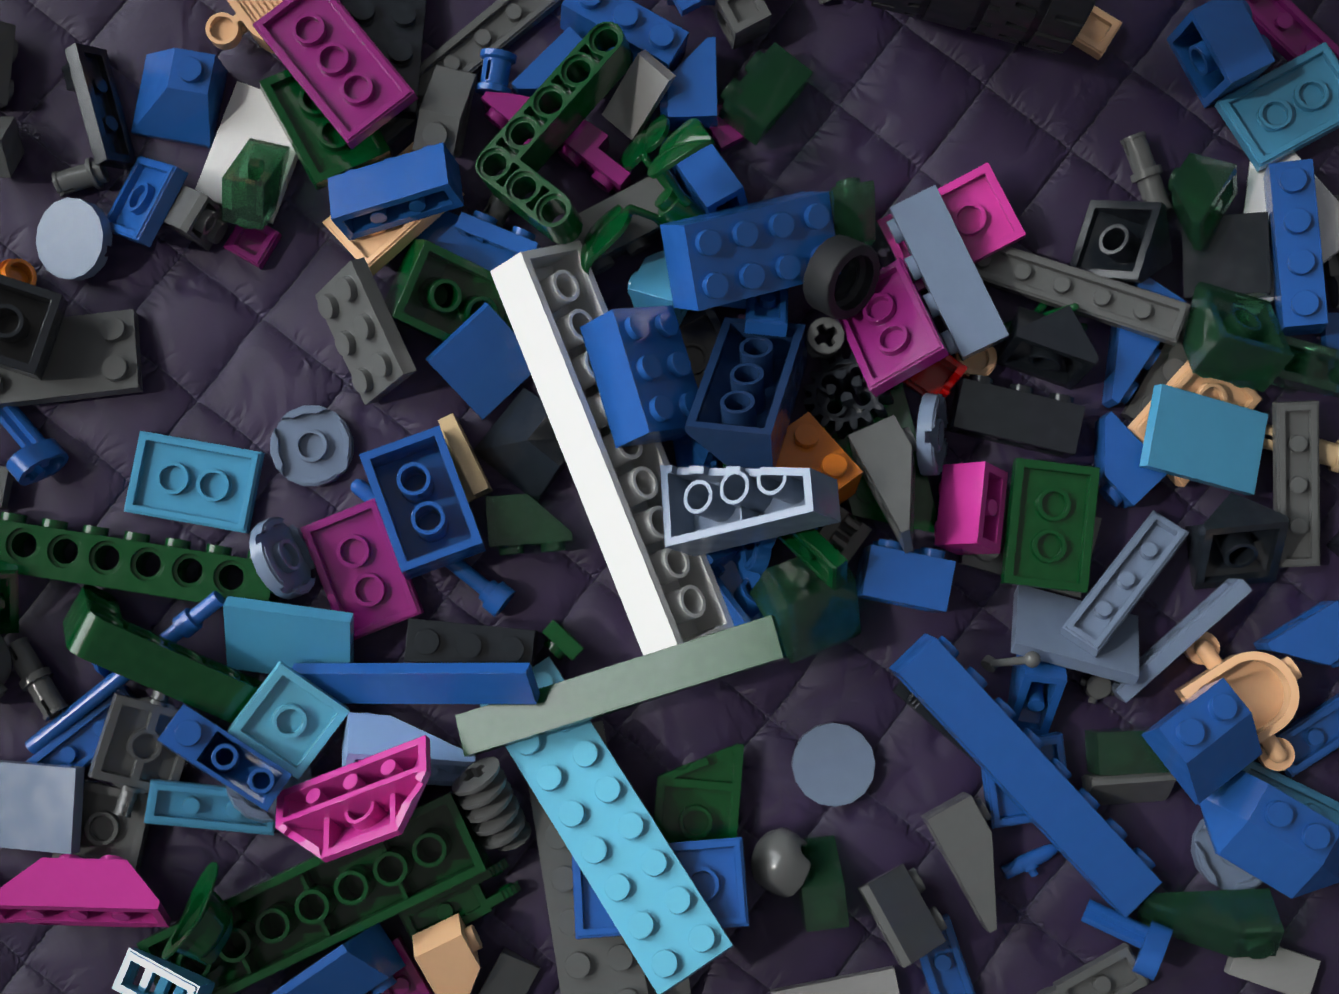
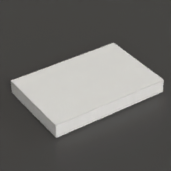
M237 81L195 190L209 196L218 205L240 213L245 212L254 218L273 224L296 166L298 156L261 89Z

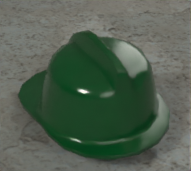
M211 862L199 877L188 899L180 922L162 952L163 959L169 958L176 952L202 964L209 965L215 962L229 940L233 930V916L230 907L213 890L218 876V862Z

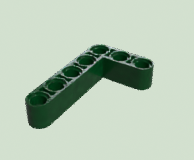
M602 22L594 26L484 148L476 160V171L493 195L557 244H568L576 240L582 232V219L568 197L537 172L622 78L633 63L632 49L622 29L614 22ZM588 77L584 81L579 82L581 79ZM560 108L557 112L551 114L553 110ZM533 138L528 144L523 145L528 139ZM505 169L503 173L495 176L500 170ZM535 191L530 198L524 199L528 193ZM565 214L560 221L552 223L558 215Z
M83 585L63 620L66 647L76 656L229 723L236 719L263 683L124 620L118 600L108 592L92 585Z

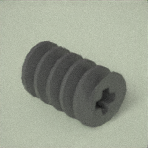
M494 756L485 757L469 765L452 784V791L455 795L460 796L458 799L459 805L466 810V819L473 823L472 831L479 836V845L484 849L497 848L499 851L514 850L522 846L530 837L532 832L531 825L526 821L525 813L520 808L517 797L513 794L511 784L507 782L504 770L500 768L499 760Z

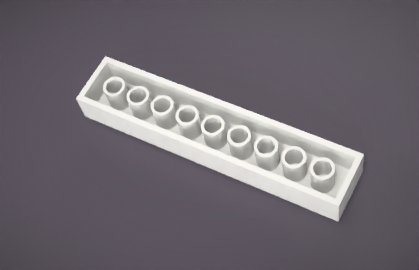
M575 241L568 244L523 251L491 270L490 273L643 655L734 627L706 554L691 556L665 547L660 465L670 464L661 442L622 448L615 447L580 330L581 326L608 312L591 267L589 275L582 269L580 260L581 242Z

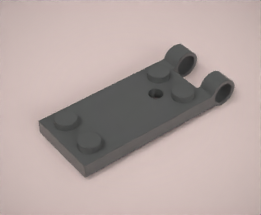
M134 309L64 317L42 381L0 368V408L143 392L138 314Z

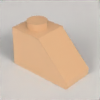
M459 913L412 935L414 958L434 993L470 994L480 970L478 950L483 948L475 927L472 924L466 927Z

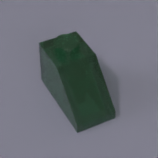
M249 138L222 177V221L237 224L246 229H264L277 207L290 154L289 146Z
M1189 153L1181 167H1176L1173 170L1169 179L1168 189L1172 192L1173 210L1193 249L1199 251L1203 249L1237 195V164Z
M826 835L803 838L807 845L801 846V851L811 863L808 875L803 885L798 889L802 923L806 931L849 927L844 880L835 836Z

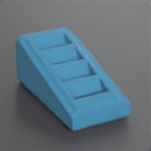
M130 947L112 989L121 994H168L172 983H174L176 988L173 994H212L215 983L195 972L138 948ZM140 966H143L146 969L139 986L134 985L133 983ZM158 974L161 977L153 993L150 989Z

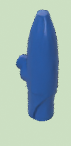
M1053 844L1044 845L1016 857L1012 862L1001 866L1000 869L1007 880L1023 872H1029L1031 877H1035L1038 875L1036 868L1051 859L1059 851Z

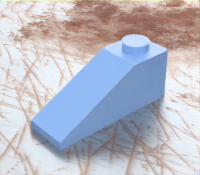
M348 712L342 737V767L426 735L430 739L431 776L427 785L452 786L454 781L468 766L476 761V756L464 757L463 749L391 715Z

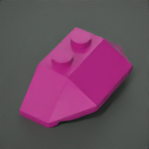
M426 735L282 790L277 797L275 828L325 863L401 835L411 819L431 776L430 739Z
M62 854L58 858L42 857L0 887V923L19 922L39 925L146 928L169 927L171 918L159 899L128 860L115 855H104L100 859H84L73 854Z

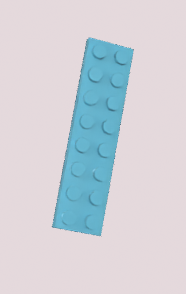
M547 657L533 667L538 688L564 681V678L550 657ZM480 704L481 707L486 706V705H489V704ZM590 720L505 746L657 994H665L734 947Z

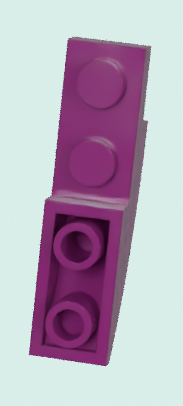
M485 92L481 97L485 111H487L484 116L496 128L501 130L530 97L503 92ZM560 108L553 110L551 114L557 112ZM584 119L559 147L558 154L571 166L578 168L579 165H582L592 173L590 179L603 191L609 193L611 190H614L618 193L631 185L630 172L605 154L609 148V136ZM533 138L528 139L523 145L528 144Z

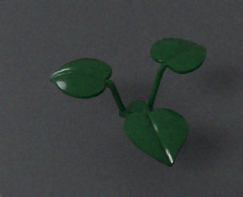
M661 114L646 130L638 134L625 149L619 164L627 171H630L643 161L648 168L647 175L652 179L656 178L665 189L655 201L658 214L632 204L627 205L623 209L618 204L601 216L588 231L581 248V266L588 275L594 261L609 249L626 231L631 222L632 215H639L652 220L660 226V224L705 214V211L682 191L669 169L687 157L715 143L700 120L697 118L689 119L666 139L670 128V120L666 115ZM662 144L659 155L652 161L650 153Z

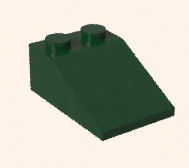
M414 239L409 244L385 299L388 310L395 322L444 342L486 302L514 332L489 270L428 240Z

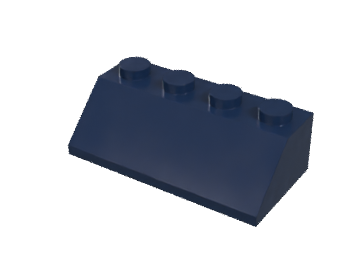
M725 317L686 421L685 432L726 466H741L749 469L776 467L807 366L806 324L788 323L786 337L744 333L745 319Z

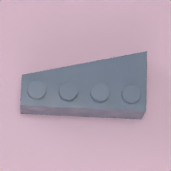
M660 465L665 547L681 553L699 556L841 522L837 479L812 468L760 467V469H749L741 466L708 468L706 466L676 467L673 465Z

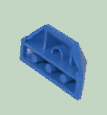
M1241 770L1198 804L1201 807L1215 854L1285 896L1293 899L1339 883V825L1274 786Z

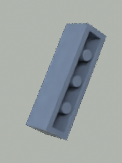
M936 185L891 206L890 215L892 219L887 221L886 224L895 243L899 244L904 241L910 256L905 258L904 261L913 280L916 281L922 278L928 293L923 295L922 298L931 317L935 318L940 315L946 331L941 332L940 335L949 354L953 355L958 352L961 361H964L1007 340L1009 334Z

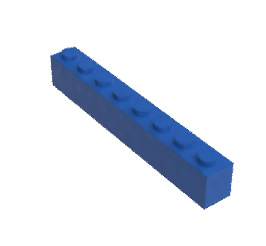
M924 633L889 669L1107 904L1126 918L1162 883L1151 871L1156 866L1155 863L1141 849L1136 847L1132 850L1123 841L1128 834L1112 818L1109 817L1105 821L1096 810L1100 807V804L1084 788L1081 787L1078 791L1068 781L1072 777L1071 772L1055 757L1049 761L1040 751L1044 746L1043 742L1029 728L1025 727L1021 730L1012 721L1016 713L1000 697L993 700L984 690L988 685L986 680L971 666L966 670L955 659L960 653L944 636L941 635L937 639Z

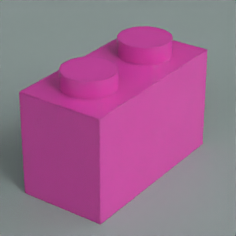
M986 461L943 465L942 479L938 488L940 497L937 521L934 526V545L956 555L999 554L1008 472Z

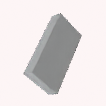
M646 50L641 51L637 54L602 115L628 138L633 140L644 129L676 75Z
M1236 931L1224 972L1285 994H1311L1321 961Z

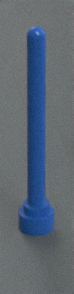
M356 479L351 483V491L362 501L366 502L374 498L370 485L364 480ZM464 560L445 566L480 594L478 599L483 602L482 607L494 617H497L504 610L516 593L515 590L503 581L500 583L494 579L489 581Z

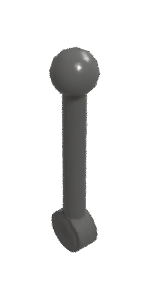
M1029 651L1025 656L1000 659L986 655L982 659L981 665L985 670L992 673L998 667L1026 665L1030 668H1035L1040 664L1041 657L1034 651Z

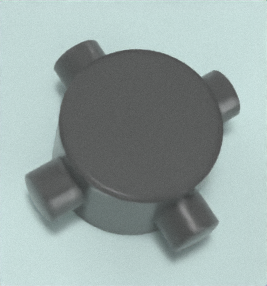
M1090 674L1086 678L1081 677L1079 680V685L1083 686L1085 694L1089 696V703L1096 704L1097 699L1114 695L1111 691L1112 686L1109 679Z

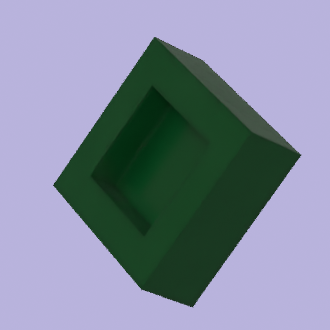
M553 619L542 631L548 637L543 644L561 661L566 655L573 661L585 649L557 620Z

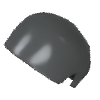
M781 827L765 833L757 842L751 859V871L756 883L781 898L794 895L803 885L811 866L810 861L805 858L801 851V846H806L807 842L787 827Z

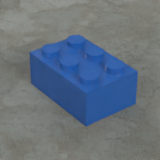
M673 305L611 309L581 326L580 330L615 447L622 448L672 441L687 435L685 424L698 387Z
M440 425L359 454L400 570L407 580L486 551Z

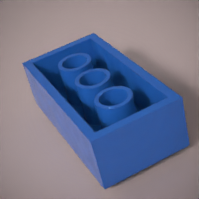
M798 192L660 224L674 308L701 311L803 284L806 268L814 252L828 238L835 236L829 192Z

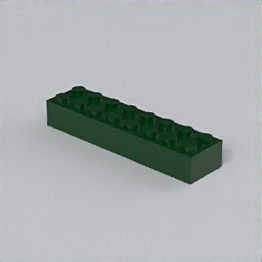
M450 790L417 806L404 832L399 836L326 863L313 856L224 899L223 901L230 907L233 916V930L215 962L209 965L202 964L176 952L164 960L195 972L214 982L215 987L212 994H233L487 871L491 862L485 849L479 845V836L472 831L473 823L469 822L465 817L466 810L459 805L458 799L460 796L455 795ZM180 921L136 943L138 949L163 959L162 952ZM158 974L154 979L155 987L157 986L158 981L161 977ZM172 983L168 994H173L176 984Z

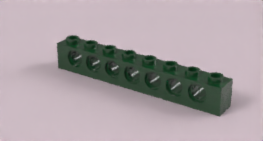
M8 512L1 513L0 561L17 565L18 574L201 602L213 591H217L225 600L227 596L278 603L279 596L267 588L257 574L251 559L250 550H248L247 558L231 556V547L207 544L206 552L190 550L192 541L166 537L165 545L149 543L151 535L125 531L124 539L108 537L109 528L84 525L83 532L68 530L69 522L43 518L42 525L37 526L27 524V515ZM33 535L37 543L36 550L32 555L27 556L24 551V542L29 536ZM74 541L78 547V554L76 559L69 563L65 558L64 551L66 546ZM111 548H116L119 553V562L115 568L110 570L105 563V556ZM156 554L160 558L161 567L157 574L150 576L146 570V561L151 555ZM197 560L202 566V575L198 581L192 583L187 577L186 570L192 561ZM238 566L243 571L244 580L240 587L232 589L227 582V575L233 567Z

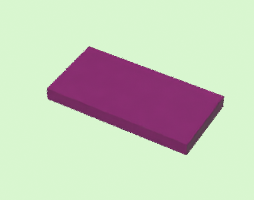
M284 0L252 24L258 34L351 149L418 99L415 92L339 0Z

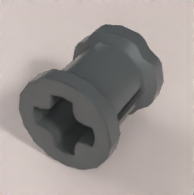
M822 317L815 320L806 333L807 353L812 358L821 360L832 358L844 341L842 325L830 317ZM818 331L822 335L829 333L833 337L829 347L826 343L818 345L815 342L819 334Z

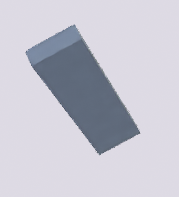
M1153 510L1061 628L1060 634L1096 658L1184 543L1189 532Z
M1228 578L1139 658V678L1134 686L1117 681L1111 683V691L1114 693V696L1127 703L1253 590L1243 579Z

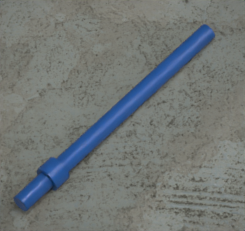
M213 591L192 609L185 608L172 619L173 624L159 636L175 643L183 637L190 638L203 627L204 620L223 606L225 599L219 592ZM112 672L25 742L26 748L31 753L36 754L130 679Z

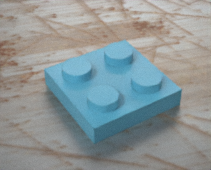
M280 660L229 726L228 733L299 780L350 710L349 707Z

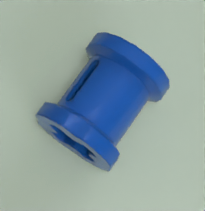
M497 48L481 49L480 58L483 59L481 79L475 86V92L482 96L485 92L511 93L512 90L508 88L511 65L516 64L517 56L512 52Z

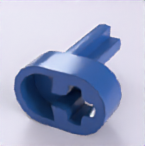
M6 406L0 408V423L22 448L14 453L6 464V468L20 485L26 486L48 478L65 466L69 456L55 439H45L19 407Z
M1089 899L1081 921L1140 948L1132 972L1154 981L1166 953L1173 929L1154 920L1148 926L1128 916L1125 918L1117 911Z

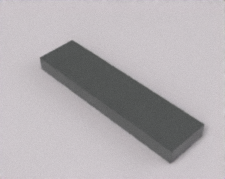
M1319 401L1272 402L1273 510L1286 515L1290 521L1279 568L1320 566Z

